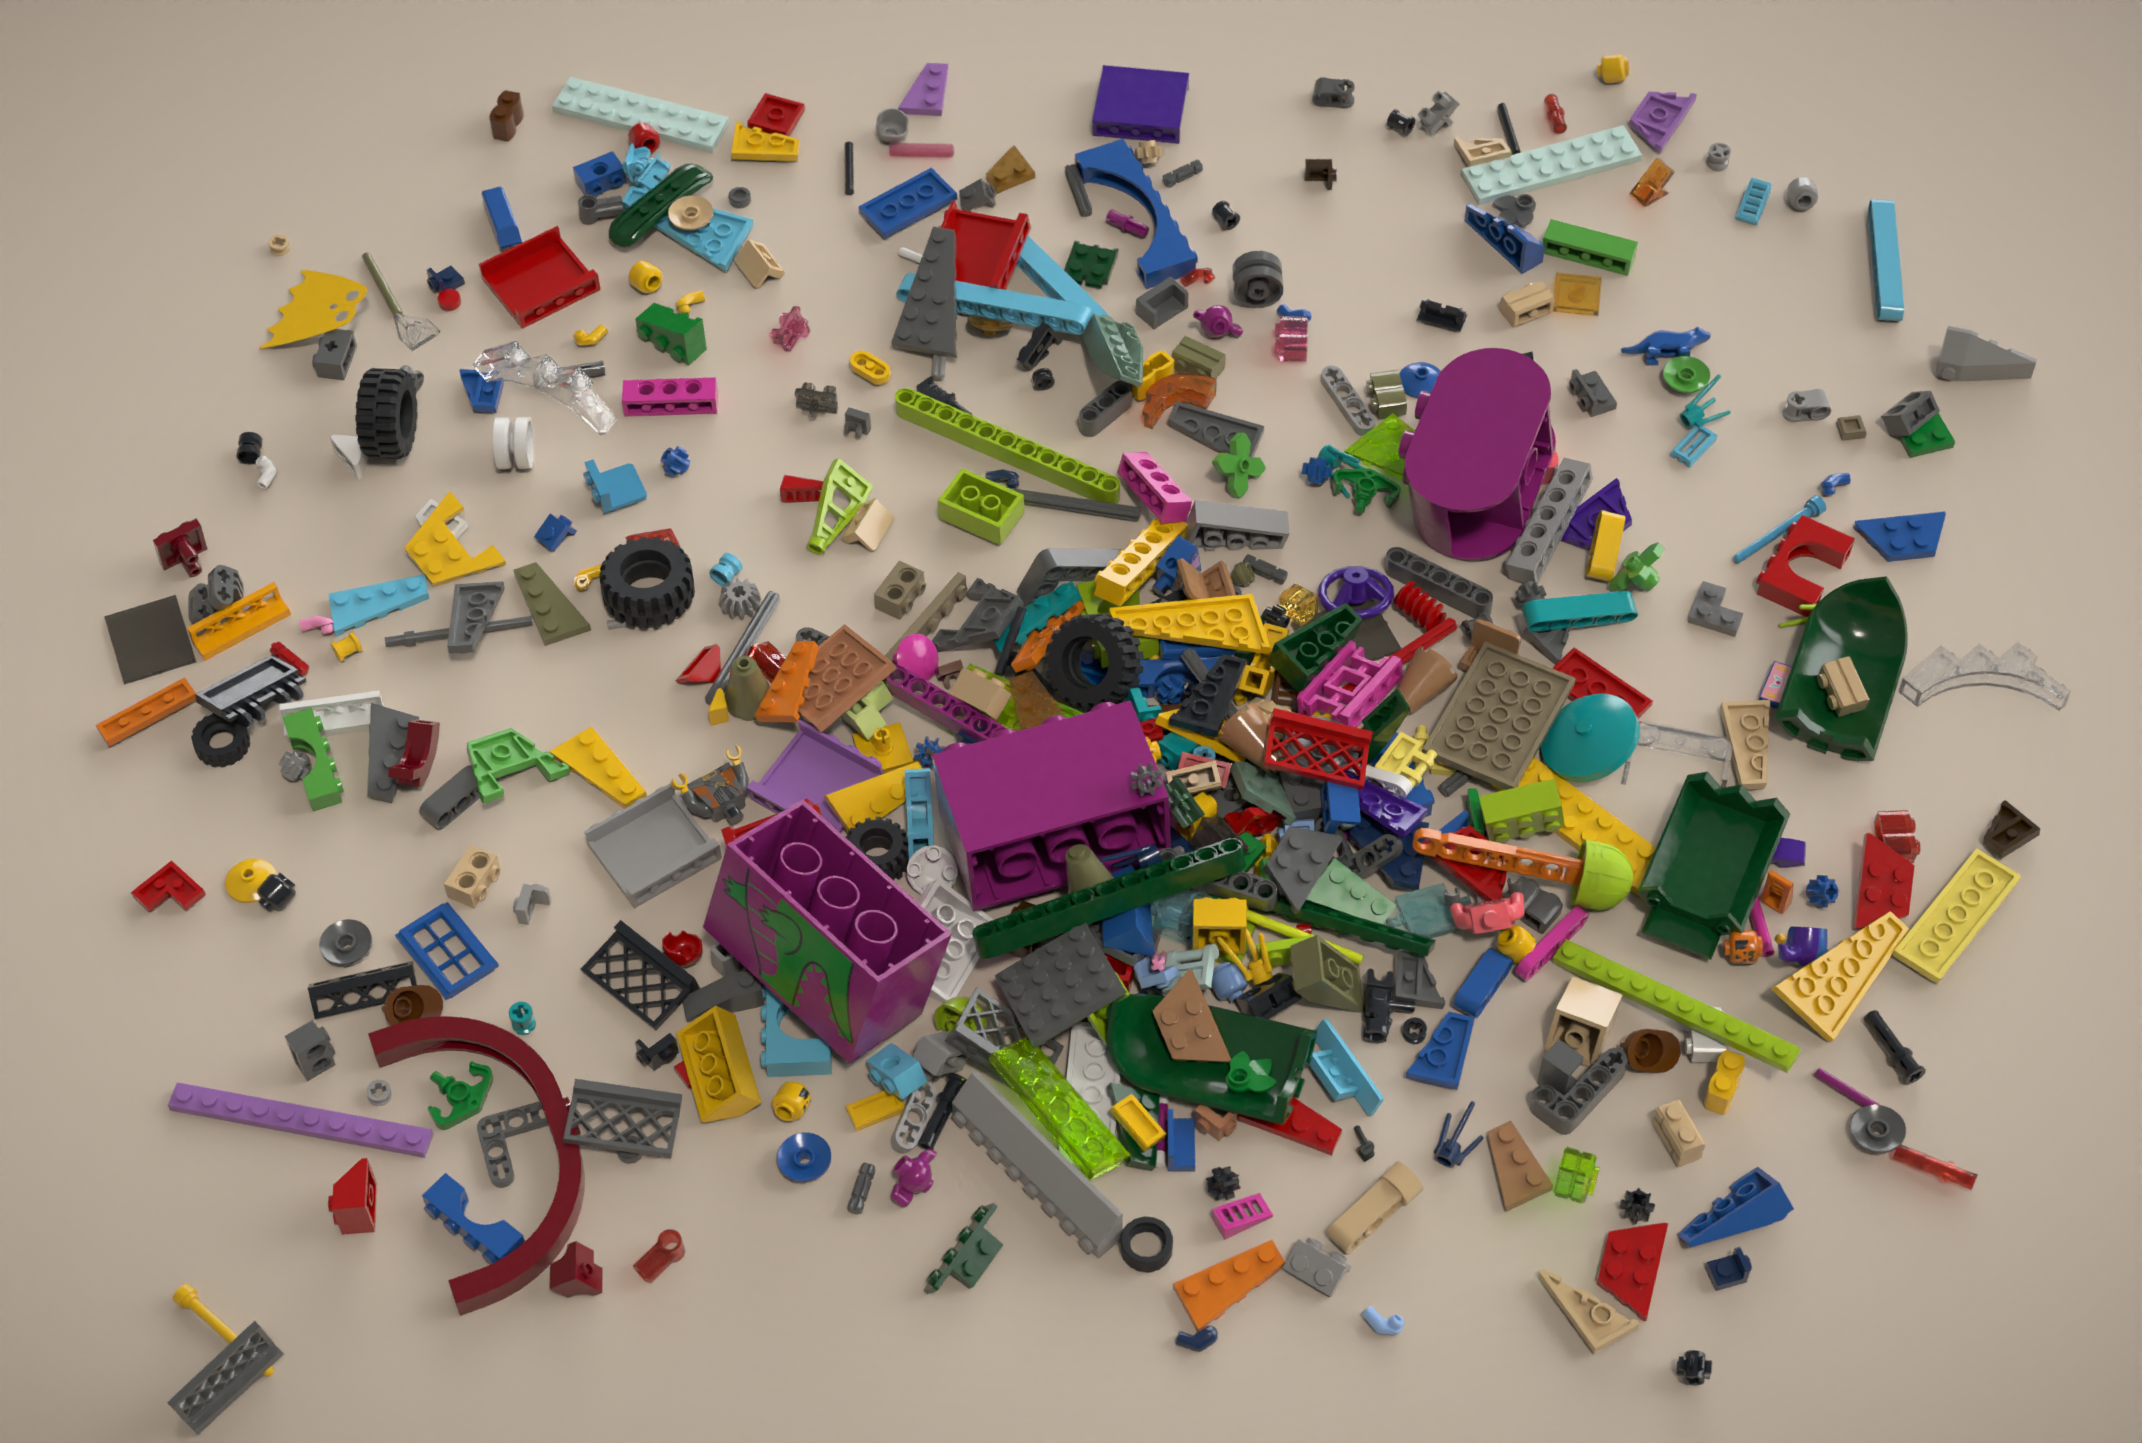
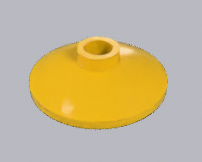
M252 858L243 860L235 864L226 875L225 888L232 899L241 903L258 902L261 899L257 894L258 887L268 875L276 874L275 869L269 862L262 859Z

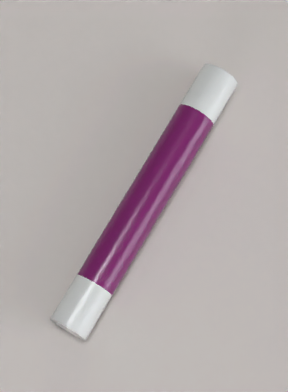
M1158 1094L1160 1095L1158 1124L1165 1131L1166 1136L1157 1143L1156 1167L1163 1168L1166 1163L1169 1096Z

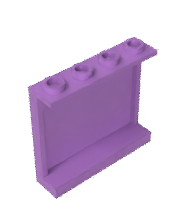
M799 719L797 722L799 726L798 733L759 783L752 780L747 786L750 799L778 814L802 799L808 798L814 804H818L822 817L842 834L845 828L823 797L884 774L882 764L872 756L867 757L861 754L853 745L847 746L841 743L833 734L820 733L810 723L807 724Z

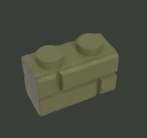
M1184 336L1179 345L1172 351L1171 357L1174 359V369L1180 373L1185 372L1192 375L1199 382L1205 381L1212 385L1225 368L1226 354L1187 336Z

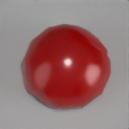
M682 930L678 935H672L671 932H668L662 939L663 953L680 967L696 963L703 954L702 940L697 935L687 933L685 930Z

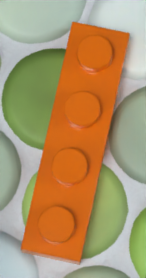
M184 677L96 724V728L110 747L196 701V693Z

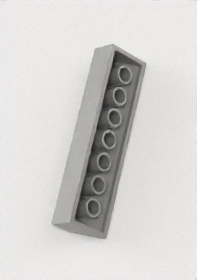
M976 1070L973 1071L952 1102V1118L955 1123L961 1128L965 1127L976 1144H982L996 1163L1000 1162L1006 1167L1008 1175L1014 1181L1019 1180L1024 1185L1026 1193L1031 1198H1037L1042 1203L1043 1209L1049 1216H1055L1061 1222V1226L1067 1234H1073L1087 1253L1090 1254L1092 1252L1099 1259L1121 1240L1123 1213Z

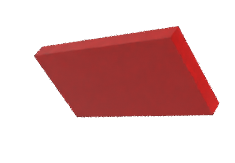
M1575 647L1552 668L1576 678L1575 685L1567 698L1570 701L1593 694L1614 695L1626 701L1638 719L1652 706L1653 700Z

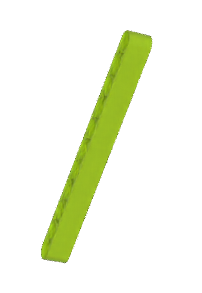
M902 388L895 393L896 414L904 420L1090 500L1119 503L1120 481L1109 473L912 389Z

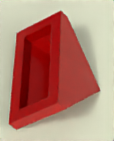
M717 644L704 647L676 679L677 683L714 682L721 671L720 647Z

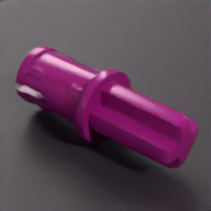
M1111 209L1106 216L1107 223L1121 228L1125 233L1129 231L1145 238L1149 232V227L1133 220L1131 215L1126 216Z

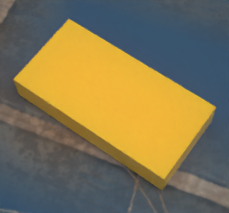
M884 1090L848 1104L845 1107L857 1132L900 1115L904 1104L898 1096L893 1093L889 1094Z
M1130 1094L1111 1107L1110 1112L1144 1152L1165 1138V1131L1133 1094Z

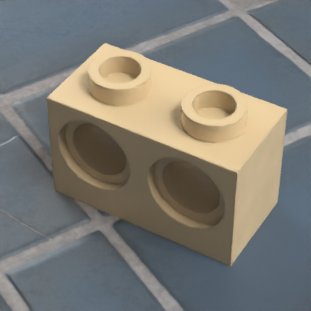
M470 845L444 883L448 898L475 908L478 902L485 898L491 883L496 881L500 875L501 868L497 855Z

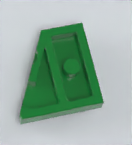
M1939 412L1911 435L1901 436L1900 440L1910 458L1950 449L1955 444V440Z

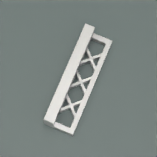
M380 691L284 703L279 704L282 719L288 715V712H300L312 708L315 717L320 715L324 730L319 731L320 735L329 736L369 730L371 704L364 702L376 700L374 704L384 706ZM348 704L350 706L340 707L339 705ZM321 707L325 709L321 711L314 710L315 708ZM284 724V737H285V740H286V741H290L289 736H288V733H287V730H286V727H285V724Z

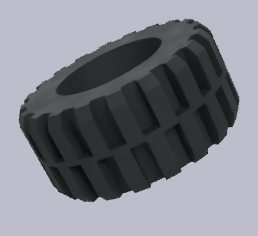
M371 368L363 374V379L360 380V387L357 392L355 422L360 450L369 458L402 459L412 449L417 427V393L414 387V379H412L410 373L403 369Z
M640 537V540H628L626 544L616 546L614 552L611 551L605 557L600 567L599 578L604 605L610 615L615 616V619L621 623L625 621L628 626L635 627L637 625L644 629H648V626L661 627L663 623L667 622L669 624L675 620V617L679 618L685 613V609H688L692 603L695 588L690 558L678 545L674 546V543L669 540L662 541L659 537H653V539ZM645 577L664 579L662 583L649 588H638L630 585L634 581Z
M1108 614L1080 615L1072 617L1070 621L1063 622L1059 626L1061 630H1055L1051 635L1053 642L1047 644L1046 651H1049V655L1045 657V665L1048 664L1049 671H1046L1047 679H1052L1051 687L1054 692H1060L1059 698L1064 702L1070 701V705L1075 708L1082 707L1085 710H1091L1094 706L1104 702H1112L1116 705L1122 703L1124 698H1127L1129 690L1132 687H1138L1140 679L1137 677L1138 674L1143 673L1144 668L1143 665H1140V659H1144L1143 651L1139 652L1138 649L1141 643L1138 637L1133 638V629L1130 626H1123V620L1113 618L1112 615ZM1091 638L1098 640L1103 645L1109 661L1107 674L1098 685L1091 683L1084 676L1080 665L1082 648Z

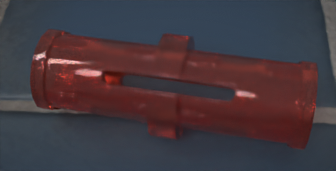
M1549 94L1544 98V103L1548 110L1547 118L1551 121L1556 134L1564 133L1567 130L1564 110L1560 107L1557 95Z

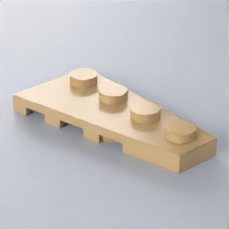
M1770 700L1721 702L1720 712L1738 784H1742L1747 790L1765 789L1767 784Z

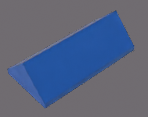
M1128 865L1112 873V875L1116 878L1136 870L1132 865ZM1150 903L1101 920L1103 947L1154 956L1155 948Z

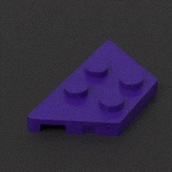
M1617 478L1577 507L1560 541L1590 550L1600 510L1625 516L1623 531L1632 525V518L1627 509L1626 500Z

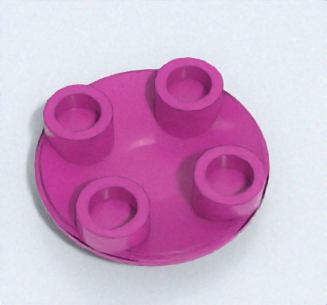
M911 634L900 642L897 651L893 654V661L896 665L904 666L928 681L935 674V669L939 663V656L935 645L928 637L921 634Z

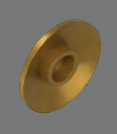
M970 316L967 318V322L970 325L981 329L982 334L987 336H995L996 331L1006 330L1013 326L1011 322Z

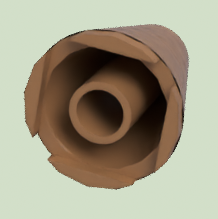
M1420 646L1415 651L1397 687L1411 708L1407 715L1413 714L1457 679L1456 671L1452 674L1449 670L1452 665L1432 649H1429L1427 652L1423 651L1424 646Z
M1255 703L1246 706L1249 710L1244 713L1239 710L1228 719L1220 729L1223 735L1218 734V737L1222 742L1266 773L1272 771L1277 773L1280 770L1263 766L1268 722ZM1278 750L1271 754L1270 759L1280 762L1285 760Z

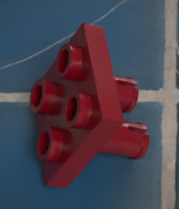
M197 518L186 521L179 527L169 532L161 533L157 538L153 539L159 563L164 571L182 563L190 577H195L202 572L197 554L207 550V545L201 524Z

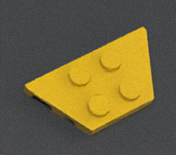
M1179 709L1159 713L1155 724L1192 740L1201 746H1208L1214 752L1235 762L1245 761L1246 758L1222 742L1219 737L1216 738L1169 725V718L1173 713H1177Z

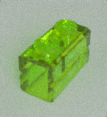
M1570 1147L1564 1149L1554 1188L1555 1196L1564 1199L1569 1197L1571 1201L1581 1204L1586 1202L1587 1195L1593 1196L1600 1167L1595 1166L1596 1155L1584 1151L1580 1153V1150Z

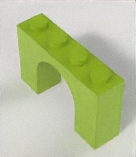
M1094 580L1077 584V590L1085 606L1080 615L1109 614V608L1119 606L1094 595L1096 588ZM1139 588L1120 607L1140 605ZM1132 635L1133 638L1138 637L1141 643L1138 649L1139 652L1143 651L1144 659L1159 655L1158 639ZM1094 638L1089 639L1088 642H1093L1092 652L1094 659H1099L1102 668L1108 667V655L1103 645Z

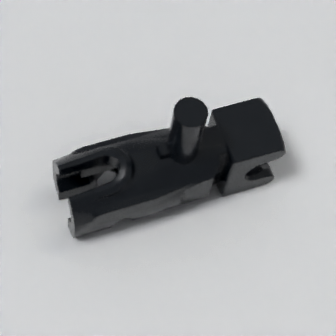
M1368 969L1364 979L1365 1027L1363 1039L1366 1042L1377 1044L1386 1042L1390 1026L1393 1022L1390 1014L1394 1010L1411 1013L1415 1011V1002L1391 999L1393 989L1392 971L1387 972L1386 979L1383 981L1375 978L1373 969Z

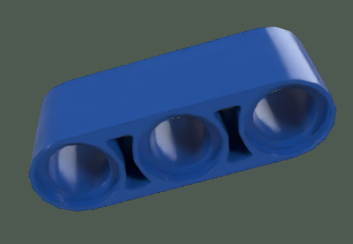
M1489 948L1458 991L1453 1001V1006L1477 1019L1507 977L1514 960Z

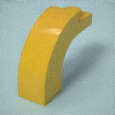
M1268 623L1264 624V630L1271 647L1270 653L1255 654L1251 665L1245 666L1239 689L1264 697L1268 695L1276 679L1277 670L1268 662L1273 646L1277 641L1288 636L1290 631L1289 629Z

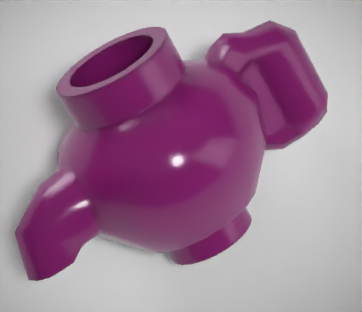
M1215 305L1206 310H1195L1193 312V318L1200 321L1201 329L1208 337L1219 338L1228 332L1236 336L1243 334L1241 326L1233 323L1232 314L1225 306Z
M927 1149L912 1159L904 1155L895 1164L893 1173L898 1177L891 1193V1199L901 1207L905 1208L911 1203L914 1193H926L932 1187L934 1180L931 1179L932 1172L929 1163L935 1158L936 1151Z

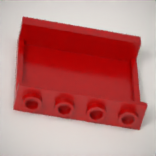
M952 200L949 208L945 210L944 220L939 228L951 229L956 233L955 281L1006 290L1031 230L1028 214L1019 213L1016 220L959 210L956 201Z
M558 226L479 264L482 280L522 329L601 290L596 271L594 269L588 271L563 241Z

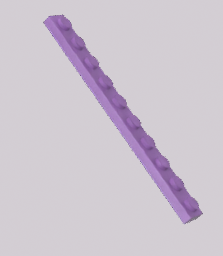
M178 1082L168 1103L170 1111L422 1158L426 1157L434 1135L432 1129Z

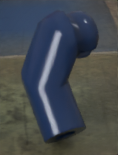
M1005 469L986 472V479L993 482L1007 481V487L1009 488L1019 486L1018 478L1020 477L1016 472Z

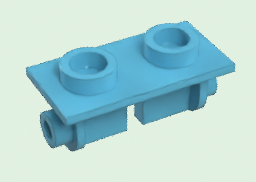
M633 143L630 145L628 153H626V159L623 162L624 173L629 176L631 182L634 181L636 175L645 172L647 161L651 155L648 148L641 147L635 149Z
M659 152L655 159L651 157L648 160L643 174L635 177L633 181L635 187L649 191L659 181H662L670 171V164L659 159L662 154L661 152Z

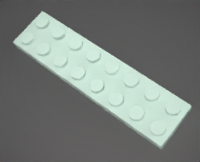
M573 77L568 79L552 105L553 112L625 131H630L637 123H648L658 132L661 140L711 153L715 150L730 124L729 117Z
M1622 125L1511 155L1509 158L1462 169L1461 175L1478 205L1493 202L1503 196H1515L1640 162L1642 154L1625 126Z

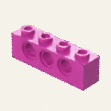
M716 377L623 380L622 405L624 416L717 414L718 387Z
M1148 452L1123 453L1117 474L1161 523L1186 522L1191 510V499Z

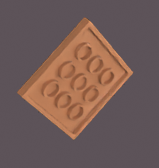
M845 624L818 646L819 650L813 671L808 674L810 682L802 695L804 697L803 707L798 709V714L820 733L830 727L835 720L849 711L855 703L869 694L876 685L886 679L896 669V666L890 659Z

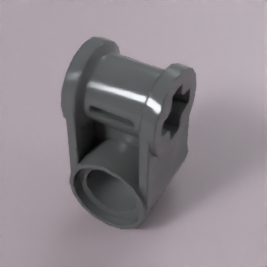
M1319 78L1315 81L1312 101L1320 107L1350 108L1355 102L1352 95L1355 85L1349 79Z

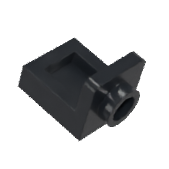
M671 1033L667 1034L650 1048L640 1039L635 1042L637 1049L635 1055L643 1066L648 1065L653 1071L665 1063L673 1061L679 1053L677 1040Z

